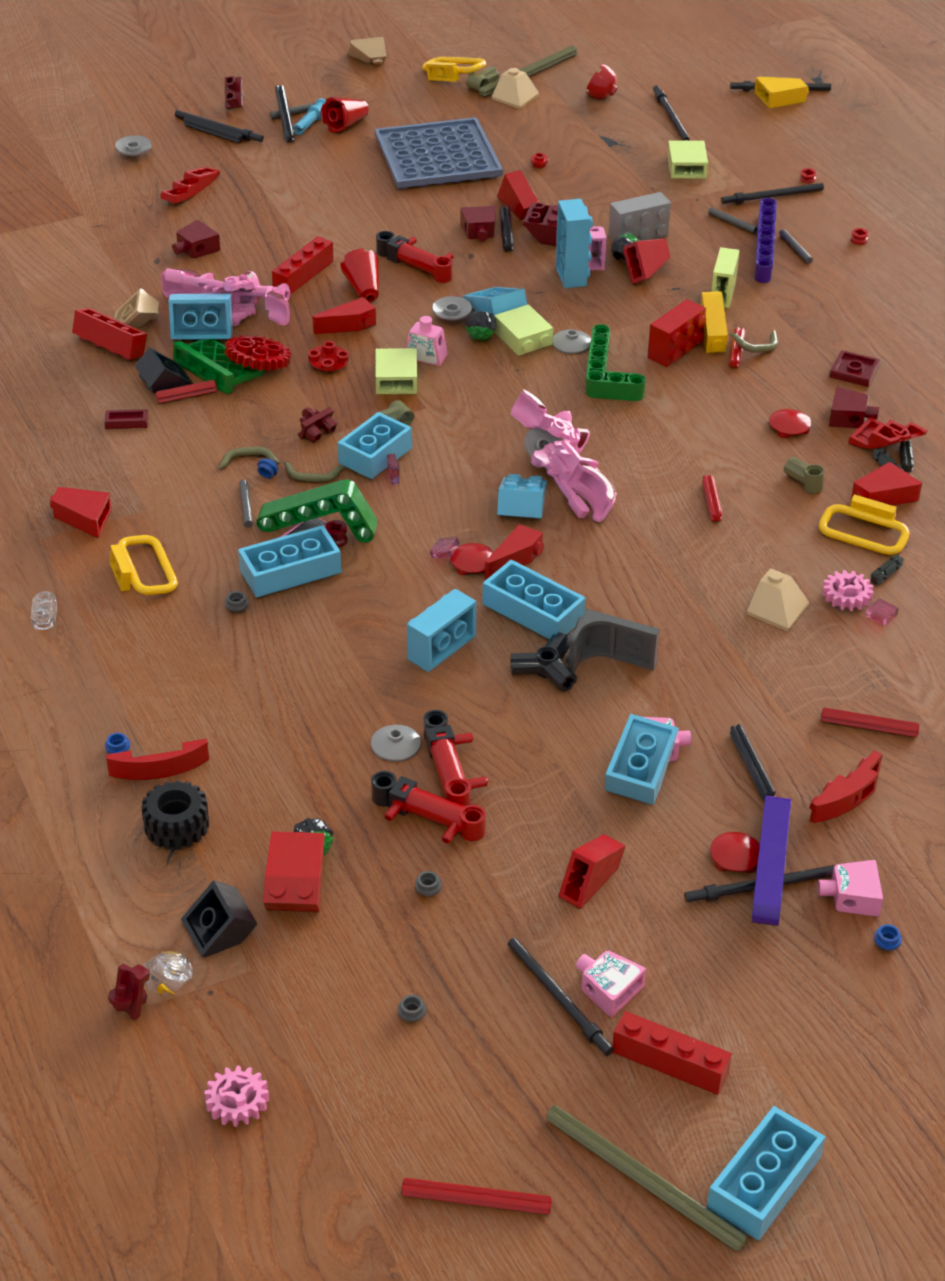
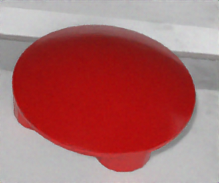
M325 341L323 345L308 352V361L318 370L336 371L347 365L349 353L341 347L335 346L333 341Z
M781 409L773 412L769 417V423L778 432L779 437L788 438L790 435L808 434L810 431V418L799 410Z
M466 543L452 551L450 560L452 565L457 568L456 571L459 575L485 573V561L494 551L480 543Z
M727 832L713 840L710 846V854L715 861V867L719 871L729 870L753 873L758 865L760 844L748 834Z

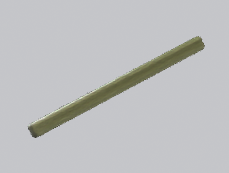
M572 45L520 69V71L525 72L529 77L576 55L577 47ZM499 79L480 87L479 95L486 97L492 94Z
M553 1105L548 1110L547 1120L735 1251H740L743 1248L747 1239L744 1233L559 1106Z

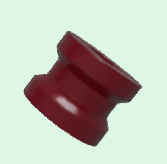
M341 520L329 521L325 528L338 548L345 546L348 542L346 523Z

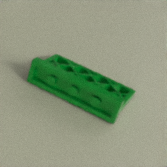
M202 339L187 345L181 341L174 342L173 360L204 381L214 380L217 389L225 394L233 392V386L264 375V369L259 371L255 368L251 369L250 366L243 367V364H236V361H230V358H227L225 355L226 346L215 339Z

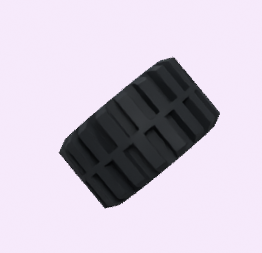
M175 780L173 783L169 781L164 782V785L161 786L158 784L154 787V790H149L146 793L147 797L143 798L141 806L145 834L148 835V839L151 842L155 841V845L159 847L165 846V849H171L172 847L182 849V846L190 847L193 845V842L198 843L201 840V836L206 835L207 828H209L208 806L205 793L200 791V787L197 785L191 786V783L187 781L181 783V780Z

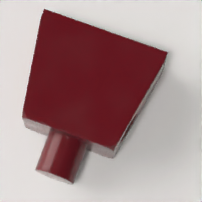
M496 206L460 208V225L468 239L485 241L488 238L494 237Z
M196 220L178 230L176 233L177 243L172 244L173 252L176 255L184 252L191 258L202 257L221 250L219 233L200 220Z
M836 387L829 427L859 428L864 423L865 418L872 417L877 420L880 407L868 406L869 396L867 394Z

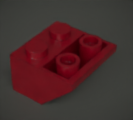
M540 202L532 203L527 212L523 225L540 244L556 246L558 205H545Z

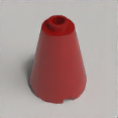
M330 97L321 106L322 121L324 124H327L328 130L333 133L345 130L366 117L369 112L367 103L360 99Z
M364 248L350 251L344 256V261L340 263L341 271L359 298L364 297L368 302H373L379 296L378 257L374 251H365Z

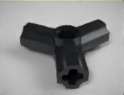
M561 632L553 634L547 644L539 648L535 653H511V674L537 673L542 678H548L559 690L564 692L570 690L577 682V676L562 662V659L570 649V646H567V635Z

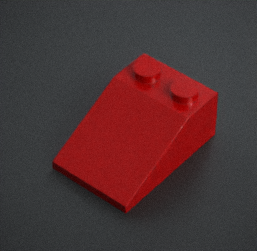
M271 831L263 904L266 911L320 912L325 833Z

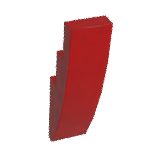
M206 166L185 171L184 179L173 181L172 189L161 191L160 199L175 204L187 200L210 185L220 175V171Z

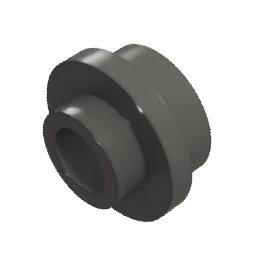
M233 591L227 595L225 607L233 612L243 611L248 607V598L241 591Z
M424 871L415 880V889L423 896H433L441 890V879L435 872Z
M408 995L399 1003L398 1014L404 1021L417 1022L425 1016L426 1005L419 996Z

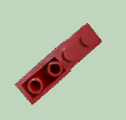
M873 750L867 758L863 757L858 768L854 772L851 771L847 777L839 774L832 782L829 781L821 795L815 796L810 803V821L818 823L838 817L868 799L876 790L883 754Z

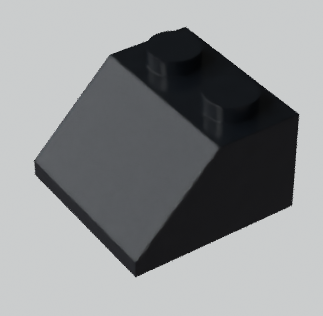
M150 347L135 365L140 373L139 377L147 383L146 387L153 393L194 384L179 363Z
M214 880L181 918L200 955L205 958L241 944L258 925L237 888Z

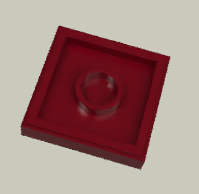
M841 350L830 370L829 377L869 387L880 365V359Z

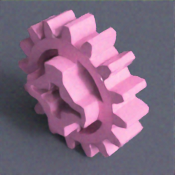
M843 570L842 574L835 571L834 576L828 575L827 580H824L822 595L826 596V602L832 601V607L838 605L840 610H844L845 607L849 608L850 611H853V607L861 610L862 605L868 606L869 601H872L874 586L870 585V579H863V574L858 576L855 571H852L851 574H848L846 570Z
M237 1066L234 1072H231L227 1067L223 1076L215 1073V1082L208 1081L207 1083L208 1090L204 1093L207 1111L212 1112L214 1120L221 1117L222 1125L228 1123L229 1120L233 1121L234 1127H237L238 1122L241 1120L248 1125L251 1116L258 1120L260 1118L259 1110L266 1111L267 1109L266 1102L269 1101L267 1081H262L260 1072L252 1075L251 1067L247 1068L245 1072L241 1071L240 1066Z

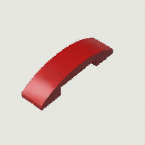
M207 739L182 742L183 750L132 758L131 751L107 754L106 760L109 776L127 780H153L190 771L209 760Z

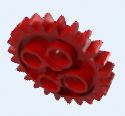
M239 335V337L233 336V339L229 338L226 341V357L230 358V361H236V364H243V367L250 366L251 369L255 368L259 371L262 369L277 371V368L283 369V367H288L291 359L290 348H286L285 344H280V341L274 342L272 338L266 339L265 336L258 337L255 335L251 337L247 335L244 337Z

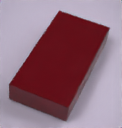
M148 409L107 410L105 412V429L148 428Z

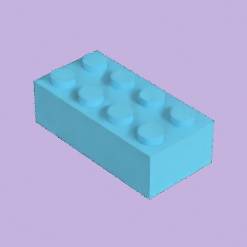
M581 199L558 201L555 268L564 288L587 286V278H590L588 262L591 261L589 245L592 244L590 228L593 227L592 216H589L588 208L584 206Z
M324 525L238 549L240 572L255 597L342 573L341 551Z
M510 560L483 582L482 604L550 639L553 634L558 632L567 635L576 627L578 618L583 617L585 614L586 597Z
M773 1106L710 1186L707 1209L759 1241L820 1160L826 1136Z

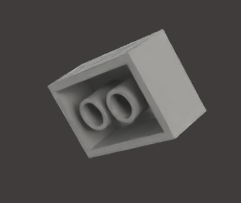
M661 192L610 203L608 236L612 241L618 236L627 233L633 234L639 241L668 236L671 202Z

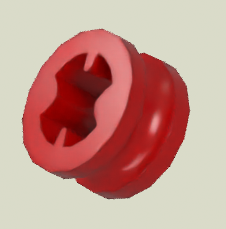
M812 168L802 169L800 171V180L804 183L815 182L816 170Z
M863 228L853 229L851 242L857 245L866 244L869 232Z

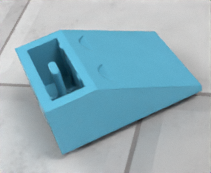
M508 474V477L503 478L499 487L497 515L542 518L547 480H542L543 477L530 476L527 479L521 478V475Z

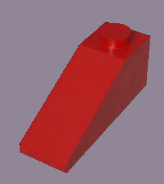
M364 297L315 314L312 316L313 333L352 332L376 325V308Z
M519 524L485 561V579L492 576L510 560L525 566L531 563L537 556H540L544 549L543 533Z

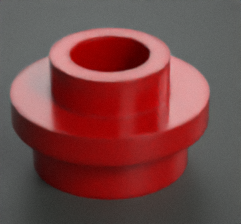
M535 153L531 156L532 166L535 168L546 167L548 157L544 153Z

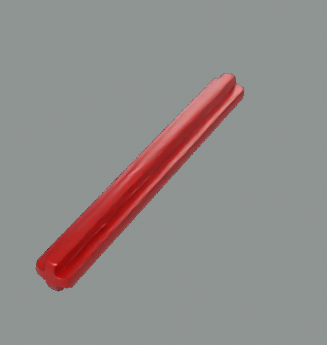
M404 1178L401 1188L402 1195L408 1197L540 1214H550L552 1198L546 1195L413 1178Z

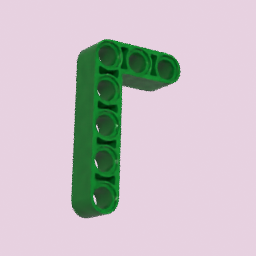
M604 324L593 326L586 372L585 394L591 398L627 401H640L644 399L646 377L644 375L606 371L610 327Z
M345 479L263 504L257 517L256 525L261 531L272 532L340 512L355 538L360 542L367 543L374 538L378 520L357 485L353 481Z

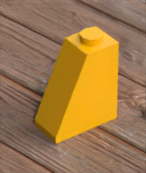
M756 77L754 93L768 108L806 102L809 89L800 78Z
M702 292L700 305L706 308L705 336L703 340L706 353L726 352L728 333L722 292Z

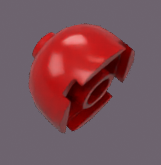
M605 64L599 67L602 70L599 73L595 72L587 85L589 91H586V94L595 99L602 100L606 99L609 95L613 96L618 89L616 87L617 75Z

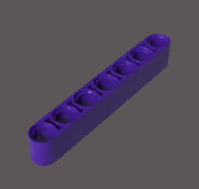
M763 198L760 201L754 279L760 283H768L772 279L777 202L772 198Z
M765 796L751 923L779 926L791 798Z

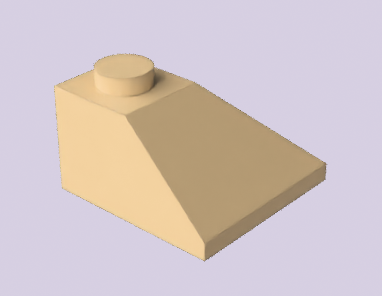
M384 37L350 40L347 55L366 63H373V65L382 64L387 57Z
M510 68L501 75L493 92L492 100L521 109L537 98L539 92L525 72L517 68Z
M140 288L115 312L114 319L134 328L141 327L157 317L159 302Z
M770 568L760 580L746 615L788 632L808 608L809 601L791 576Z

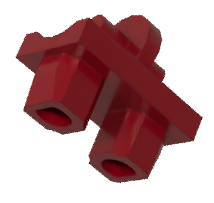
M225 77V108L227 110L236 107L242 108L244 100L242 77Z
M309 407L303 409L302 418H300L302 429L298 433L300 439L302 440L307 437L314 443L322 437L323 432L320 430L321 428L328 434L334 432L337 427V422L332 417L334 410L331 407L321 412L317 409L313 411Z
M123 963L118 967L116 987L108 995V1001L116 1011L127 1012L133 1020L140 1017L141 1006L147 1001L144 983L150 979V970L140 964L131 968Z

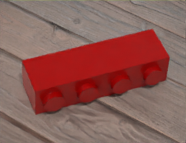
M317 236L272 270V286L277 287L285 283L289 286L290 295L334 262L333 242L323 237Z
M91 308L75 310L72 333L80 336V339L91 341L97 347H104L110 353L122 355L125 360L133 361L135 358L144 355L147 333Z
M624 1012L613 1034L612 1047L614 1048V1054L716 1095H719L729 1075L731 1052L630 1012Z

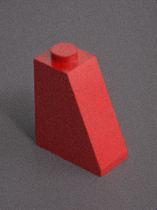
M521 170L504 175L497 198L505 206H509L510 211L519 220L525 219L531 204L538 203L539 201Z
M666 239L636 241L623 246L632 284L649 279L670 258Z
M888 462L854 482L851 500L855 494L891 506L916 502L920 498L922 482L891 462Z
M58 487L55 494L50 498V508H53L54 518L93 537L99 538L112 511L109 492Z
M603 834L573 850L558 897L581 909L619 868L626 845Z

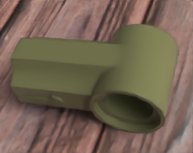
M493 66L478 74L470 73L466 79V85L471 89L479 91L480 87L499 79V73Z
M400 400L392 402L388 409L380 411V413L408 426L415 417L414 413Z
M794 456L788 459L784 465V472L802 482L806 492L815 494L823 490L824 468L822 466L808 465Z

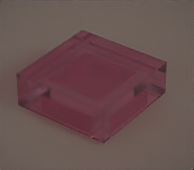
M395 453L387 454V473L392 485L400 484L399 464Z
M458 537L438 539L429 551L431 557H451L460 545Z
M878 598L866 610V616L886 626L898 614L899 608Z

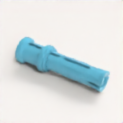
M319 98L315 105L309 107L308 113L293 126L295 134L301 135L314 121L321 119V106L325 104V99Z

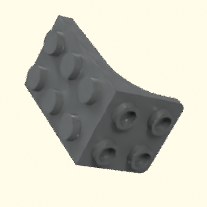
M587 609L583 617L578 618L575 631L570 632L568 636L567 646H570V650L567 654L566 663L569 664V669L574 673L578 665L585 659L602 656L654 670L657 665L660 629Z

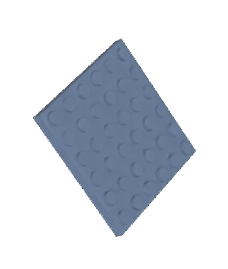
M477 117L374 129L376 140L397 188L406 189L413 186L423 187L429 184H444L446 182H461L463 180L503 176V168Z

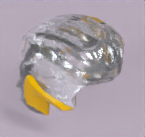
M163 951L143 964V967L150 970V979L144 984L149 991L163 995L166 991L173 995L192 979L193 968L191 963L184 955L178 952Z

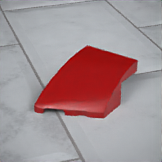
M869 417L849 437L848 443L861 448L875 449L926 435L928 430L913 422H910L905 427L891 419L884 424Z

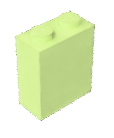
M669 141L667 157L671 178H707L708 159L704 141Z
M720 247L713 272L711 292L721 291L724 307L730 308L736 285L740 250Z
M529 304L494 315L497 325L494 332L518 356L550 346L553 343V327Z
M417 348L376 349V394H417Z

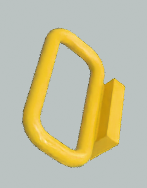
M436 57L425 62L422 65V69L427 72L428 80L456 82L459 80L458 74L474 73L485 67L486 61L482 58ZM457 64H466V65H473V66H469V67H457Z
M855 494L851 500V506L834 504L827 507L818 525L820 532L829 538L884 555L900 553L904 549L910 535L908 527L895 520L897 507ZM842 513L895 529L900 532V537L894 546H885L830 529L827 525L833 514Z
M149 535L129 536L121 539L117 545L110 546L109 564L121 591L130 590V584L138 593L143 595L167 594L176 589L178 585L176 575L162 544L157 538ZM139 544L151 545L169 583L157 586L143 585L126 547Z

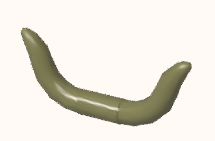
M775 330L770 334L769 344L757 345L749 344L739 335L730 333V336L736 343L749 352L772 351L778 343Z
M243 447L228 451L223 456L219 469L225 468L232 458L238 456L263 455L273 460L276 464H279L280 461L271 450L265 447Z
M284 462L288 475L295 480L303 482H328L335 479L345 468L344 465H340L327 474L299 473L294 470L292 464Z

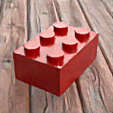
M686 299L652 322L649 330L647 358L668 367L680 357L690 352L694 347L701 344L705 336L706 308Z

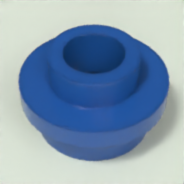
M260 459L257 463L258 473L265 478H272L278 472L276 463L271 459Z
M113 733L107 737L105 742V750L109 754L125 752L130 749V741L123 733Z
M885 924L876 930L874 941L878 947L884 950H895L901 945L902 936L897 927Z

